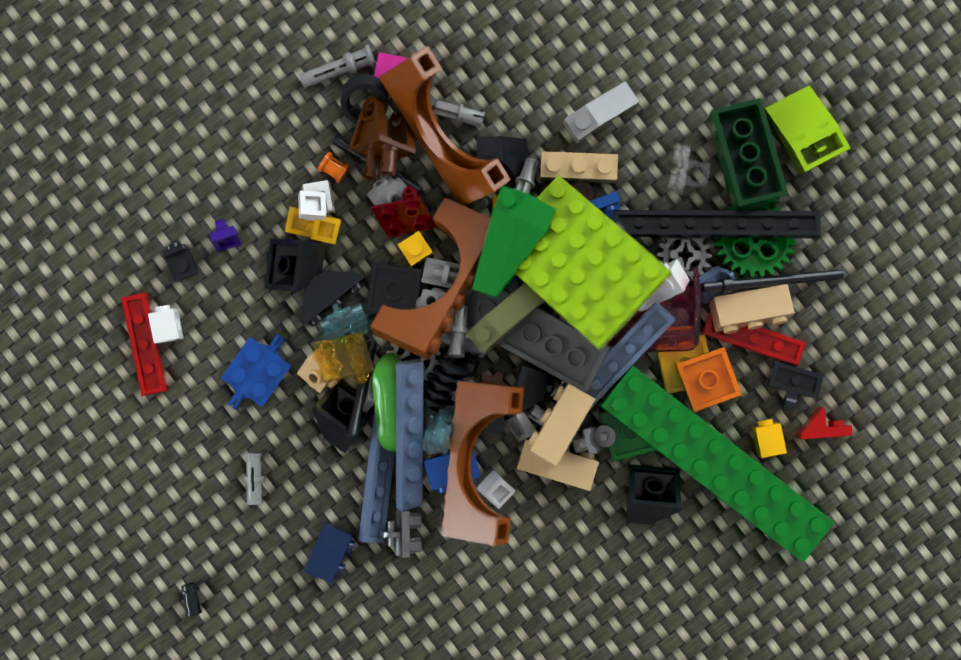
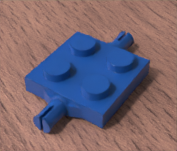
M276 334L268 346L259 343L251 336L221 377L222 380L231 385L236 391L229 403H227L230 407L238 399L232 407L236 410L244 398L253 400L261 407L264 406L292 366L282 359L277 352L286 339L281 337L276 345L275 343L280 338V335Z

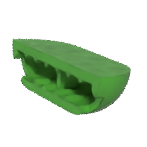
M392 352L384 355L377 362L373 371L372 386L379 442L385 450L396 452V363L401 361L398 359L400 356Z

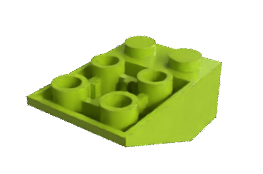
M810 85L764 108L799 175L851 149L839 125Z

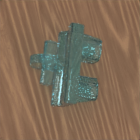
M361 303L340 309L338 304H334L333 309L335 312L326 316V319L319 321L325 340L327 342L331 341L335 346L344 343L346 340L345 334L352 330L355 335H362L368 331V320Z
M440 409L436 417L432 415L428 417L422 440L424 451L430 454H437L439 452L447 454L450 448L453 428L451 424L453 419L452 413Z

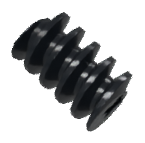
M448 357L447 360L439 358L438 362L442 368L434 366L432 370L436 376L430 374L427 376L431 384L423 382V389L426 391L425 393L423 392V404L430 410L440 414L442 412L441 408H445L447 405L446 400H450L452 392L456 391L458 381H463V376L469 372L463 363L452 357Z

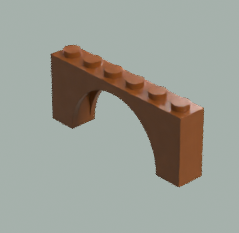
M429 46L391 68L379 76L455 200L458 204L464 206L495 192L511 179L498 158L482 160L467 155L458 149L440 128L431 106L430 87L435 74L442 68Z
M447 198L443 199L432 219L436 229L450 237L460 251V268L454 284L443 297L422 308L402 310L382 305L370 326L375 336L428 361L432 354L435 355L438 352L444 332L447 333L451 329L453 316L457 310L462 309L466 300L465 295L469 288L472 289L491 220L490 217Z
M458 381L455 391V413L452 419L453 432L450 442V462L447 469L448 481L445 493V511L442 519V536L489 545L508 544L511 518L494 512L480 498L472 479L471 457L477 438L488 424L504 415L521 414L524 388Z

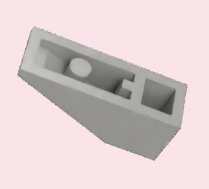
M625 81L566 117L563 125L575 143L578 144L638 104L639 100Z

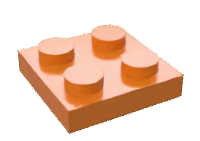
M725 347L675 364L693 412L742 395Z

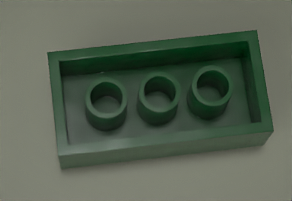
M761 98L711 110L707 120L733 210L748 211L784 202L789 193Z

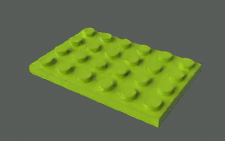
M558 175L537 197V199L556 209L548 233L543 240H539L532 249V254L528 259L525 258L516 270L515 275L596 348L601 350L672 275V272Z

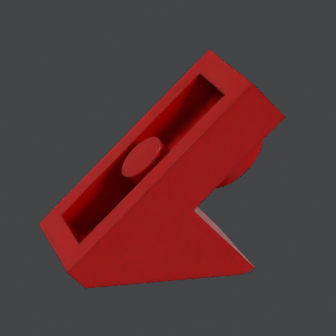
M819 406L796 433V438L798 439L853 436L852 425L844 424V420L828 421V426H826L825 407Z

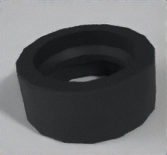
M360 74L350 78L343 85L340 97L341 110L351 122L357 124L361 112L360 109L355 108L350 103V95L359 89H368L375 92L379 99L384 102L386 115L389 106V95L379 78L369 74Z

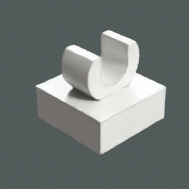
M300 191L298 194L299 218H304V220H324L326 217V193Z

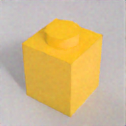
M419 231L397 244L412 267L424 261L426 257L433 255L432 250Z
M773 419L757 421L758 426L751 427L757 457L766 458L787 453L781 423H773Z

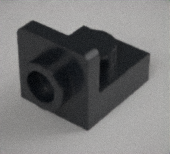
M175 242L165 247L166 251L160 253L162 258L166 260L174 282L177 283L199 274L188 245Z

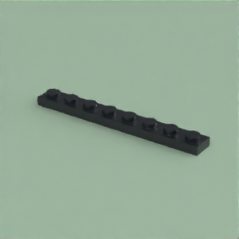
M614 210L613 222L630 237L820 239L821 237L820 211Z

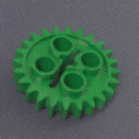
M769 205L748 211H778L779 206H776L773 210L770 209ZM714 238L719 241L714 243L713 248L721 249L716 257L725 258L722 266L730 264L732 266L731 272H734L736 269L739 270V278L744 273H748V278H753L755 274L758 277H764L765 272L768 276H773L774 269L780 273L783 269L781 264L788 265L790 262L788 257H792L795 252L790 247H794L797 241L790 238H756L758 243H753L752 238ZM735 247H744L747 251V254H738L735 251ZM768 249L771 251L772 257H764L760 250Z

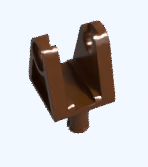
M369 97L361 108L349 150L366 157L363 178L369 181L380 180V174L383 176H395L396 160L415 154V137L400 110L392 113L388 125H386L384 102L378 98Z

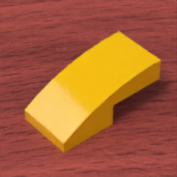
M290 206L284 231L310 237L312 240L336 244L341 219L326 215L324 220H304V218H299V208Z

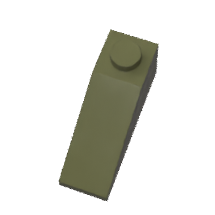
M524 283L484 316L466 334L482 353L490 352L540 306L544 300Z

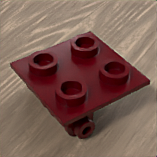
M406 187L403 190L401 201L371 206L387 237L436 228L422 198L418 197V192L415 188Z

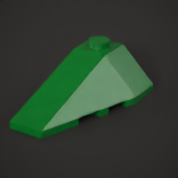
M502 186L492 212L472 290L497 298L514 277L521 263L532 254V249L539 240H543L548 233L556 209L526 192Z

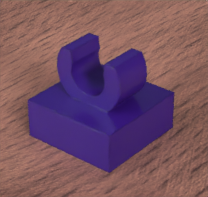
M225 219L215 222L217 231L209 234L211 242L218 252L242 245L240 235L234 226L229 227Z

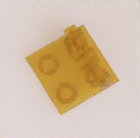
M362 332L312 343L324 383L353 376L355 381L363 384L367 381L368 373L374 371Z

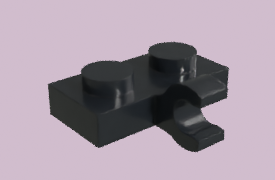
M774 361L767 386L786 391L781 409L794 411L798 395L818 399L824 374Z

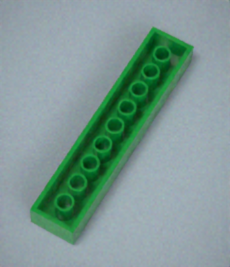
M633 365L617 380L598 404L801 562H805L835 523Z

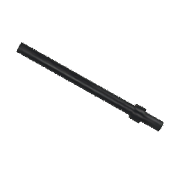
M842 269L743 279L727 277L720 278L719 281L702 282L700 289L702 293L715 291L732 293L736 289L839 280L844 278V272Z

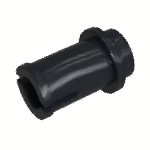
M196 582L181 585L182 590H180V594H183L186 616L202 613L198 596L200 587H197Z

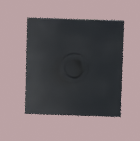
M373 262L365 312L378 314L382 305L402 310L416 309L423 269Z

